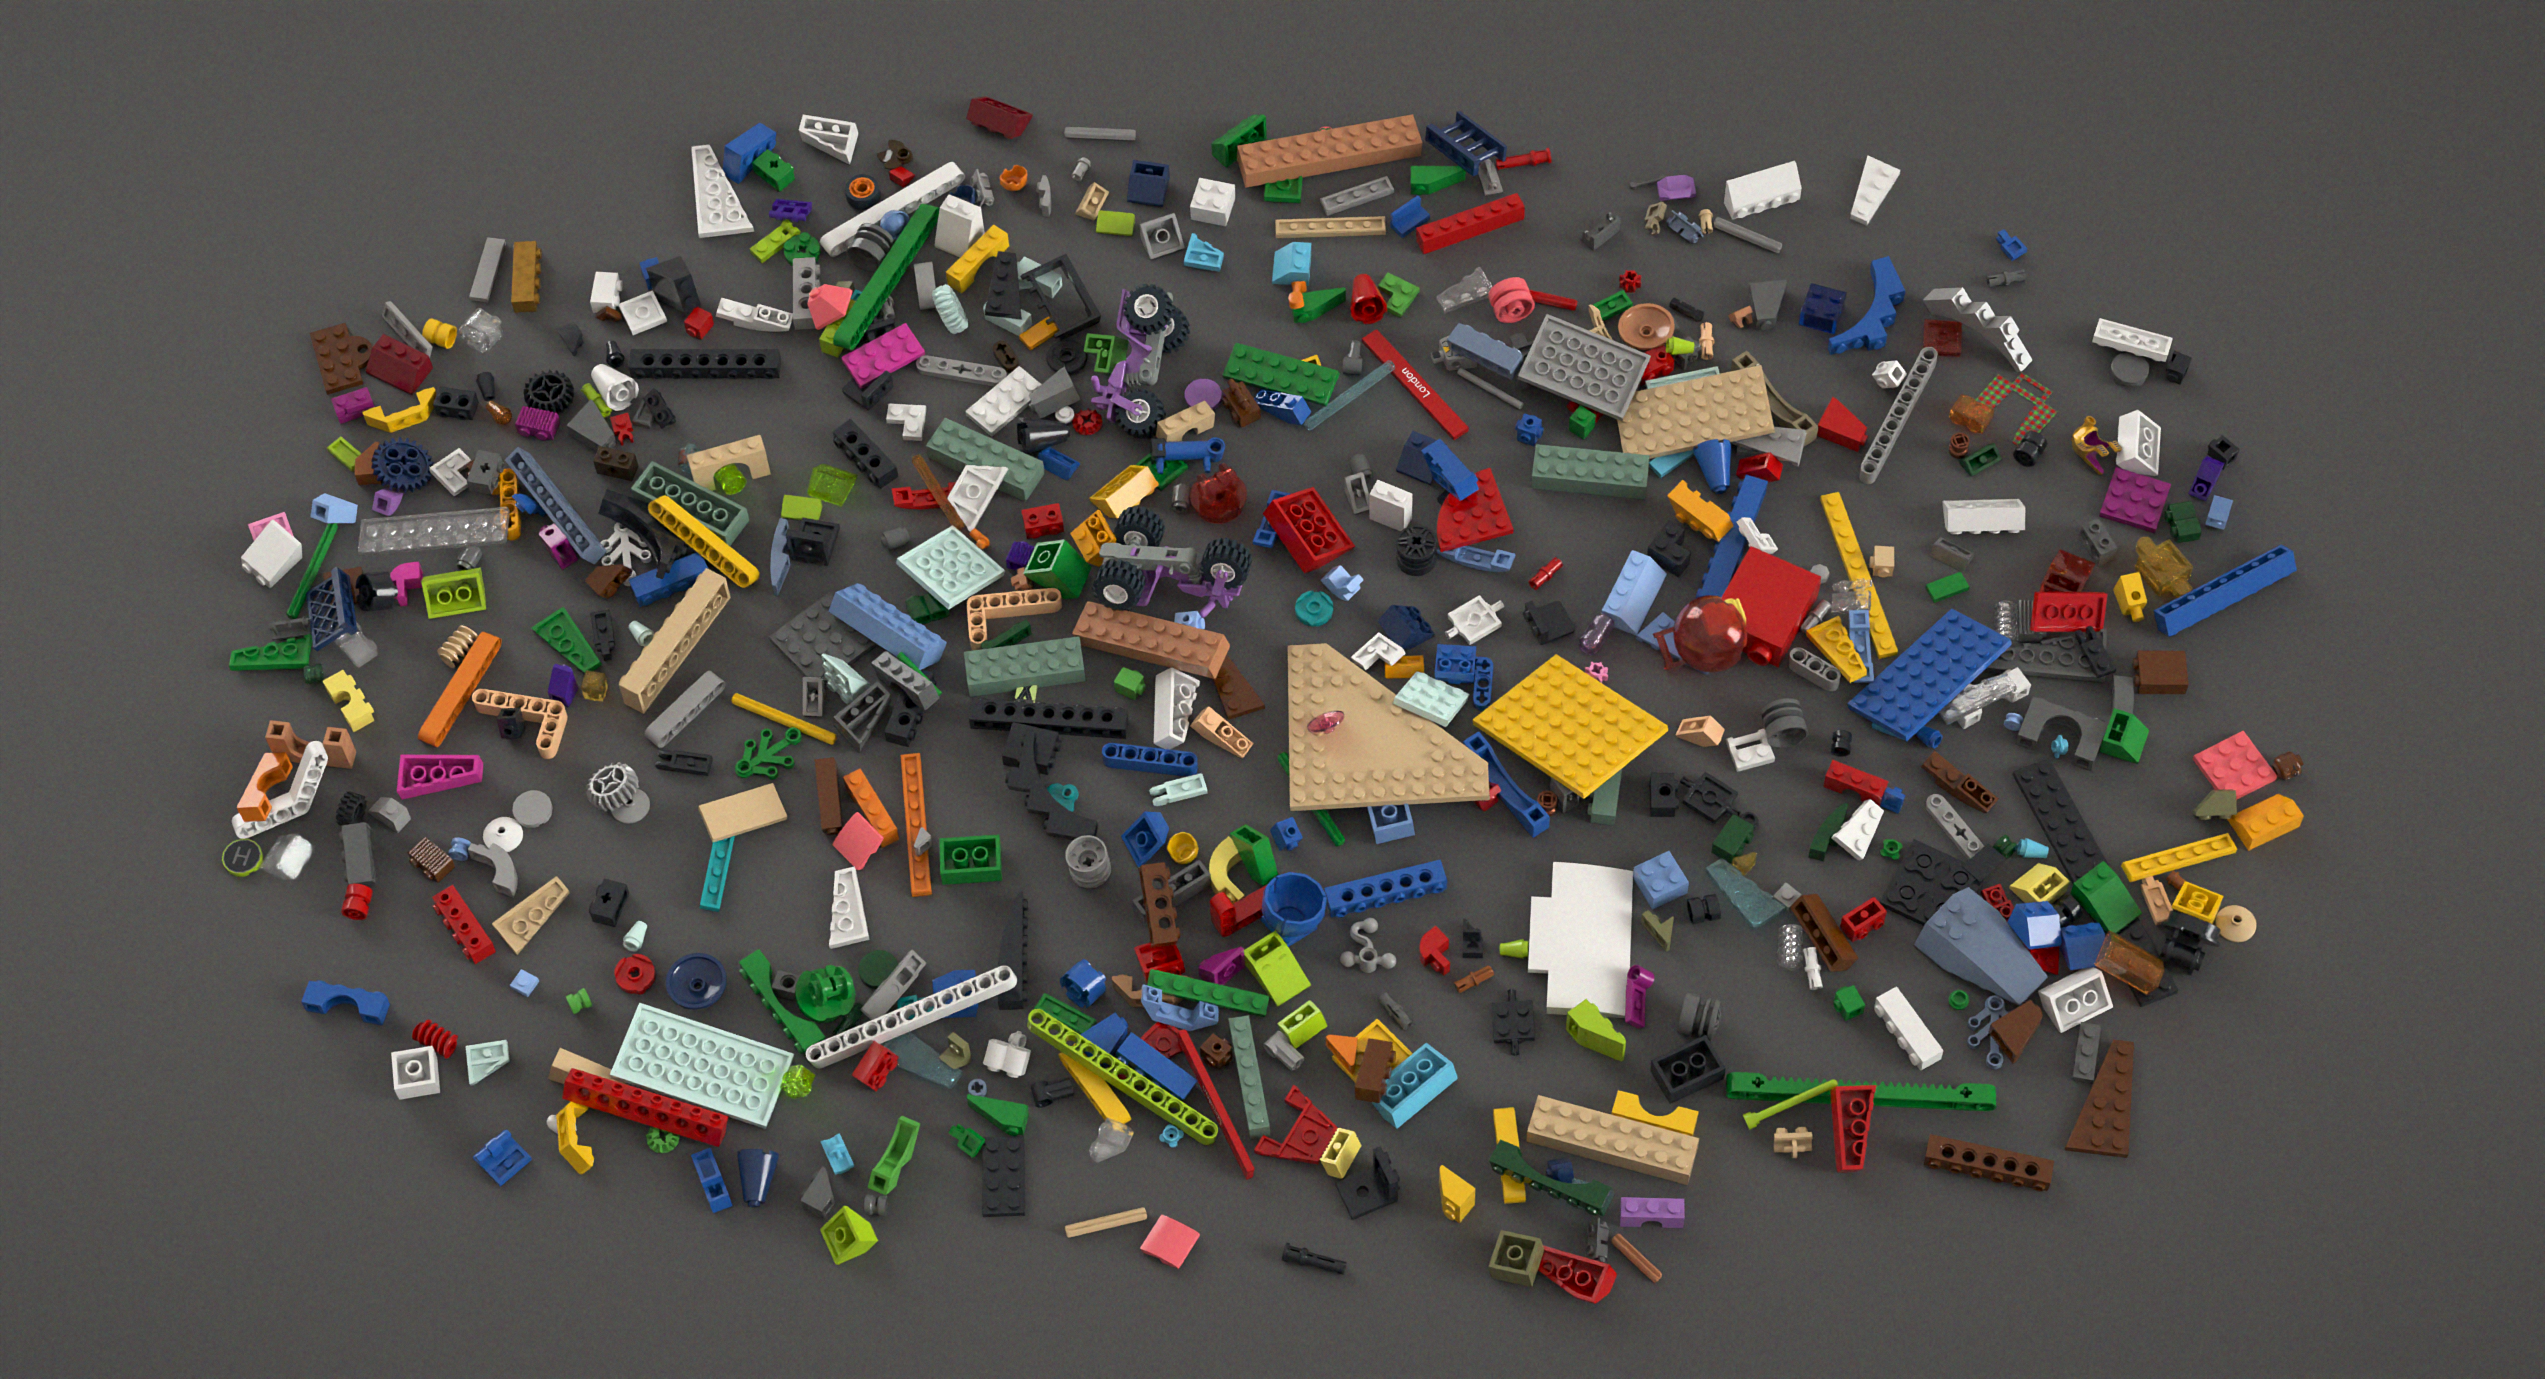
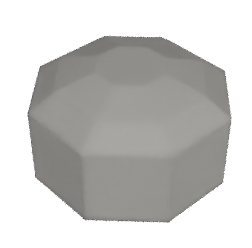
M1821 564L1815 565L1810 571L1821 576L1820 584L1826 583L1829 577V571L1826 566Z

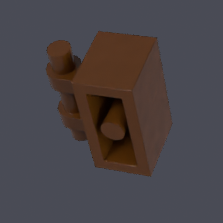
M1234 379L1228 380L1229 388L1222 390L1223 398L1221 401L1224 408L1229 409L1231 412L1230 415L1234 423L1237 422L1242 428L1261 419L1260 407L1244 383H1236Z

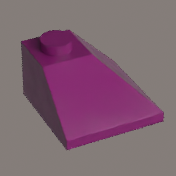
M1237 947L1203 960L1198 968L1199 977L1206 982L1225 985L1245 967L1244 949Z

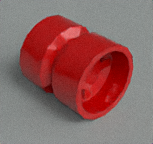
M349 884L345 893L346 900H344L341 909L342 915L353 920L366 919L369 910L368 904H370L373 894L372 889L362 884Z

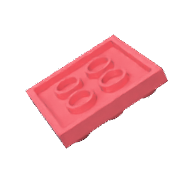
M2244 731L2193 756V761L2215 790H2236V800L2277 779L2275 772Z

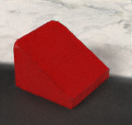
M900 166L891 170L889 177L891 181L905 188L915 177V174Z

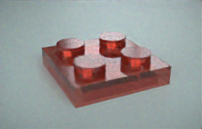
M1924 319L1923 348L1933 347L1940 356L1960 357L1962 323Z

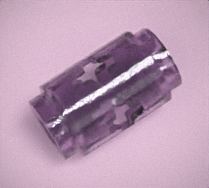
M1602 613L1594 616L1579 639V648L1588 655L1598 653L1614 630V621Z

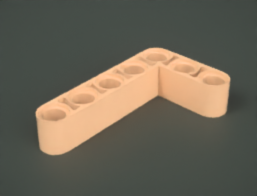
M1056 588L971 596L967 600L971 649L973 651L982 650V642L988 640L986 619L1058 612L1062 608L1060 591Z
M478 689L472 694L475 708L482 714L498 716L502 708H518L523 706L521 707L523 720L542 723L536 740L540 756L544 759H551L556 755L568 718L562 702L487 689Z

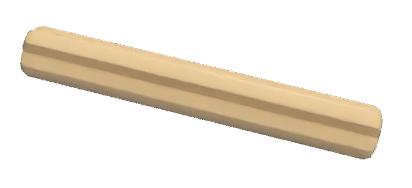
M1142 1207L1066 1225L1065 1231L1067 1237H1074L1146 1220L1147 1213L1145 1208Z

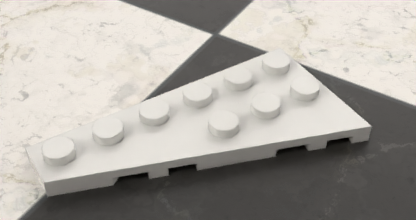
M710 145L693 146L692 160L699 238L754 232L752 224L741 207L740 201L727 180L723 169H721Z

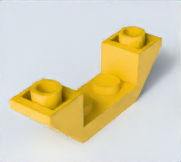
M435 388L424 389L416 393L420 405L392 413L384 417L381 406L364 411L363 415L367 425L392 433L426 421L434 409L433 404L437 395Z
M570 1101L556 1114L559 1152L579 1174H584L593 1166L594 1157L591 1147L577 1145L578 1137L576 1135L575 1123L576 1118L585 1113L588 1107Z

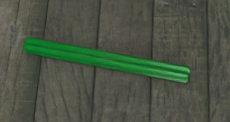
M327 523L286 613L288 618L296 619L305 602L306 593L310 590L338 529L337 523Z
M1283 752L1277 756L1278 761L1290 777L1289 755ZM1325 809L1312 810L1337 847L1343 845L1345 838Z

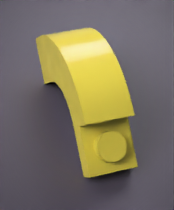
M1227 837L1214 850L1210 859L1209 873L1211 874V887L1214 894L1225 892L1229 900L1234 904L1243 899L1245 895L1229 880L1227 875L1229 870L1242 859L1232 839Z

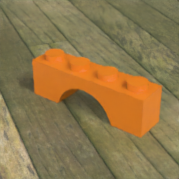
M286 752L265 753L259 762L250 783L237 805L238 813L244 822L265 821L272 806L265 793L273 785L285 781L293 768Z
M861 768L844 776L845 788L853 802L858 804L869 824L883 837L880 844L881 848L899 840L897 827Z

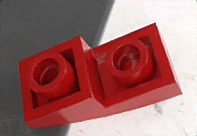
M2001 884L1982 890L1983 899L1998 910L2004 919L2008 921L2014 906L2011 900L2007 899Z

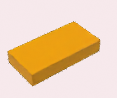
M1049 316L1019 335V339L1030 351L1058 332L1054 323L1047 325L1045 322L1050 318Z

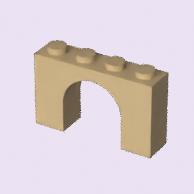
M761 435L687 455L693 481L711 491L716 490L713 480L715 472L728 464L743 463L748 465L752 479L771 474Z

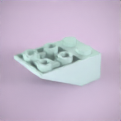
M824 653L821 655L828 688L832 692H837L846 704L851 703L870 688V683L846 662Z

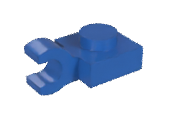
M2004 229L1997 233L1999 236L1996 240L2001 244L2000 249L2011 261L2027 252L2026 246L2017 236L2011 238Z

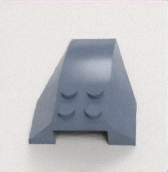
M1969 887L1953 894L1926 922L1914 944L1916 948L1944 971L1960 976L1961 979L1979 985L1980 988L1989 990L2018 1006H2021L2047 979L2046 973L2001 913Z

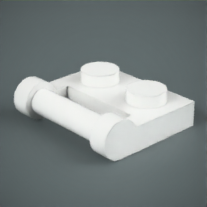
M1760 729L1756 733L1734 739L1733 737L1726 738V744L1737 772L1775 762V756L1771 746L1768 744L1765 729ZM1757 740L1761 742V744L1739 750L1735 747Z

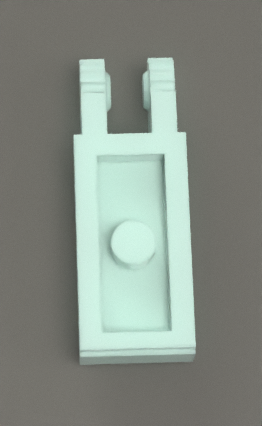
M1201 773L1164 782V784L1152 787L1149 790L1152 796L1161 795L1164 792L1167 794L1153 800L1154 806L1166 805L1168 802L1172 803L1208 793L1203 774Z

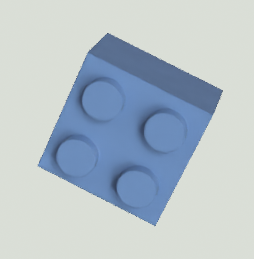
M1408 804L1367 806L1376 844L1415 835Z
M1670 851L1634 867L1633 879L1652 910L1688 893L1689 882Z

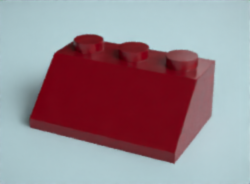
M983 96L971 99L966 119L972 121V125L978 127L985 126L990 132H1001L1004 137L1013 139L1014 137L1021 136L1032 119L1033 114Z
M383 334L372 347L366 373L413 395L431 372L433 366L429 355Z

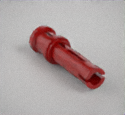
M1550 148L1536 152L1531 150L1528 154L1506 157L1504 162L1498 158L1495 159L1497 170L1530 164L1531 166H1537L1540 163H1552Z

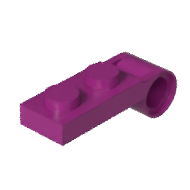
M1633 965L1627 973L1625 1022L1640 1029L1645 1027L1646 989L1653 984L1654 974L1639 965Z

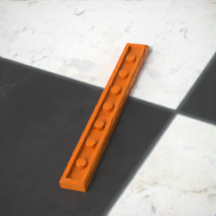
M920 753L904 754L900 756L912 897L932 895L929 852L926 850L917 857L914 849L920 828L923 827L927 831Z

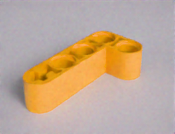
M507 468L499 474L498 486L493 490L492 495L500 494L501 527L505 538L513 541L521 536V511L514 505L516 501L512 498L514 494H520V484L515 472Z

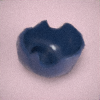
M959 185L954 193L950 192L949 194L971 204L976 202L975 190L969 185Z

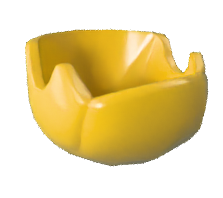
M1176 833L1169 839L1167 844V850L1171 858L1178 864L1190 863L1198 855V843L1190 833Z

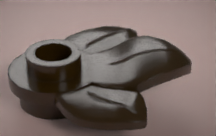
M889 140V150L877 153L879 160L885 163V169L889 170L898 168L902 164H908L913 159L912 152L902 142L897 140Z

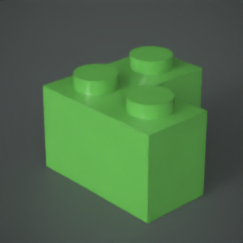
M1087 333L1084 352L1097 356L1095 372L1111 376L1116 364L1123 360L1126 361L1129 341L1117 336Z

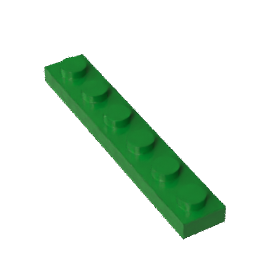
M1150 969L1147 986L1161 989L1162 994L1196 1002L1202 1001L1218 1007L1261 1017L1266 1016L1269 996L1154 969Z

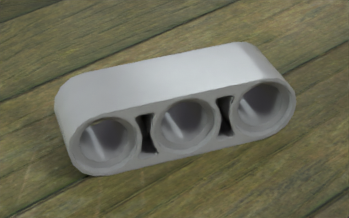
M932 262L914 264L920 310L936 308L932 299V292L936 289Z
M1796 647L1791 650L1788 666L1793 672L1826 691L1838 689L1841 677L1839 669L1803 648Z

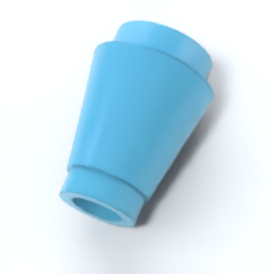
M2028 838L2025 840L2020 839L2017 848V854L2021 855L2022 858H2047L2049 851L2047 846Z

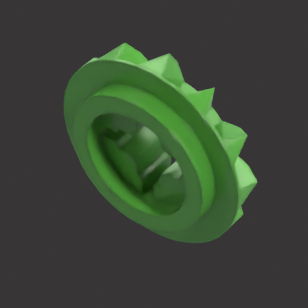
M650 1127L646 1135L648 1146L657 1153L670 1152L677 1146L680 1139L678 1134L655 1127ZM661 1131L666 1135V1143L659 1138Z

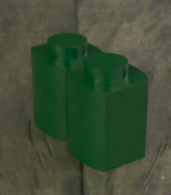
M2192 502L2168 504L2167 511L2164 513L2165 520L2171 526L2170 535L2175 539L2176 543L2200 540L2202 531Z
M929 592L924 596H912L905 601L908 615L911 619L922 625L950 616L949 610Z

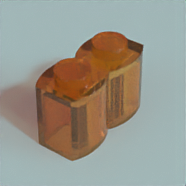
M1961 394L1951 408L1949 418L1955 424L1967 426L1974 433L1983 434L1993 419L1995 410L1984 403L1977 402L1970 396Z

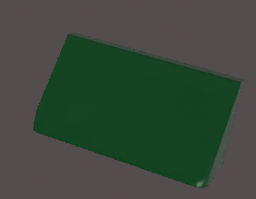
M1990 443L1958 461L1971 477L2001 461L2002 457L1995 443Z

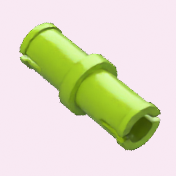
M590 383L585 384L581 392L584 393L588 400H592L603 418L609 416L612 409L605 404L601 394H598Z

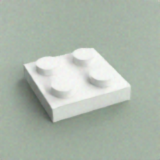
M653 290L618 304L632 335L667 322Z

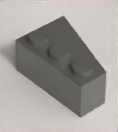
M877 681L834 716V727L859 753L891 704V694Z

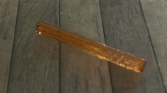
M920 454L913 456L912 463L951 525L958 530L963 529L964 522L948 500L947 495Z

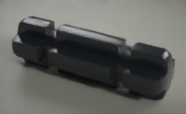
M1672 298L1670 301V308L1678 309V312L1689 317L1693 316V319L1697 321L1703 319L1704 311L1695 310V307L1683 301L1680 302L1677 298Z

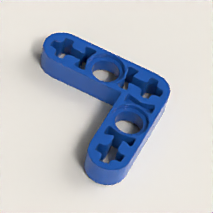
M1476 657L1473 706L1479 711H1484L1491 704L1493 662L1487 657ZM1483 665H1487L1486 670L1482 669ZM1484 680L1489 685L1482 688L1478 685V682ZM1480 694H1484V703L1482 704L1480 703Z

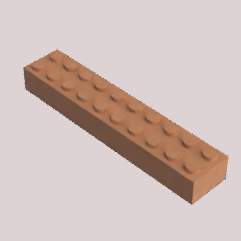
M1412 114L1237 146V162L1245 188L1263 185L1268 182L1274 183L1278 180L1297 179L1299 176L1308 177L1421 156L1422 140Z

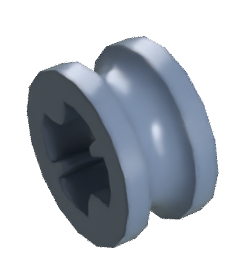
M981 1079L972 1080L968 1085V1093L984 1097L987 1093L985 1082ZM976 1085H979V1088H983V1090L980 1089L979 1093L972 1089H975Z

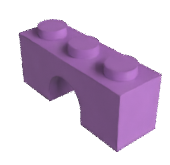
M1621 1197L1620 1227H1641L1643 1222L1658 1221L1662 1223V1228H1683L1685 1219L1684 1199Z

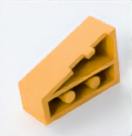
M1682 480L1667 495L1676 513L1675 517L1679 522L1687 523L1694 531L1699 530L1708 539L1713 538L1719 542L1734 526L1729 515L1713 502H1705L1699 497L1701 493L1697 490L1693 493L1688 489L1687 483Z

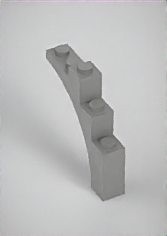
M1963 287L1933 289L1923 299L1931 315L1957 320L1987 338L2007 358L2016 372H2022L2032 361L2017 335L2020 330L2012 317L1995 316L1987 302H1971Z

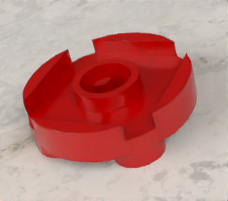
M633 954L632 957L628 958L624 957L618 962L614 971L617 985L621 990L630 994H644L652 986L656 977L655 967L651 960L641 954ZM638 970L639 976L633 978L630 973H635Z

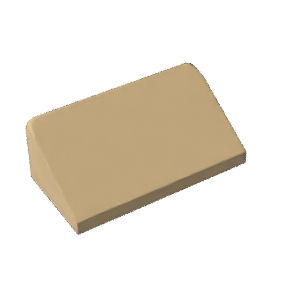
M1095 182L1091 184L1075 214L1095 220L1109 191Z

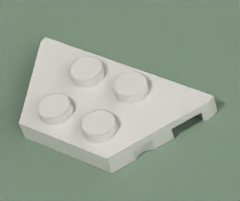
M966 465L948 496V500L970 532L978 524L1008 468Z

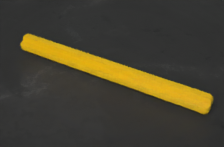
M735 693L731 701L734 705L787 727L797 728L800 732L833 745L837 740L835 733L741 694Z

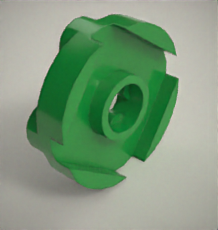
M807 232L793 236L784 243L785 259L791 266H793V259L815 257L816 263L819 260L821 253L820 244L816 238L810 236ZM805 249L806 252L802 253L799 250Z

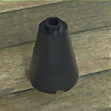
M1026 417L1018 419L1021 423H1017L1018 444H1022L1023 447L1020 451L1027 455L1066 442L1068 437H1070V428L1063 422Z

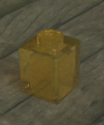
M586 670L581 684L584 698L604 701L608 688L605 673Z

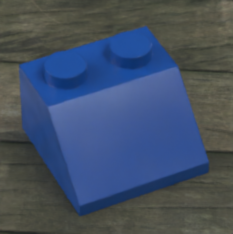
M2048 901L2015 905L2007 923L2028 949L2061 946L2059 914Z
M2100 923L2070 925L2060 928L2062 944L2059 946V949L2070 970L2110 965L2106 937Z
M954 970L932 980L933 994L976 977L975 970ZM967 991L964 996H969L972 991ZM953 998L948 999L946 1001V1004H950L953 1001ZM978 1003L943 1018L976 1017Z

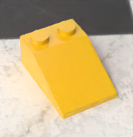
M2185 881L2171 908L2212 924L2224 896Z

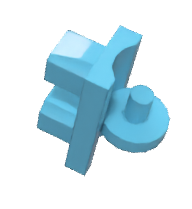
M840 1133L831 1139L821 1141V1145L835 1175L845 1173L854 1167Z

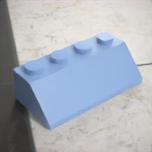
M1632 550L1602 609L1601 622L1637 635L1667 573L1650 556Z

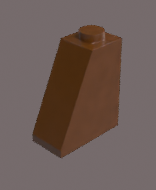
M2029 1000L1991 1023L1988 1033L2012 1064L2017 1062L2039 1027L2043 1017L2042 1011L2038 1005H2034Z

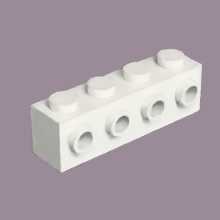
M1898 987L1876 998L1874 1005L1876 1014L1884 1019L1888 1031L1894 1033L1897 1037L1899 1046L1907 1051L1909 1059L1914 1066L1917 1065L1921 1071L1941 1060L1943 1049Z

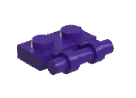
M776 199L772 205V210L769 211V218H776V220L780 221L788 219L792 220V222L806 221V216L812 210V202Z

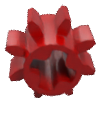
M1625 270L1624 275H1620L1619 288H1623L1625 293H1635L1636 288H1641V275H1637L1635 270Z

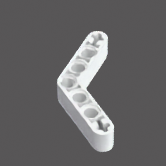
M313 741L306 746L290 791L269 800L272 809L265 821L244 822L239 813L232 818L233 828L239 838H249L308 812L328 761L327 753L321 742Z

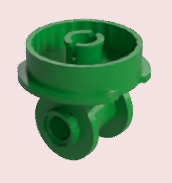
M827 965L825 968L816 969L811 972L807 970L801 974L796 983L795 995L797 1005L800 1011L812 1021L829 1023L837 1020L840 1016L847 1015L853 1008L855 988L851 975L843 966Z

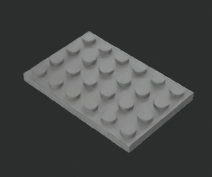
M1546 314L1517 379L1622 421L1651 355Z

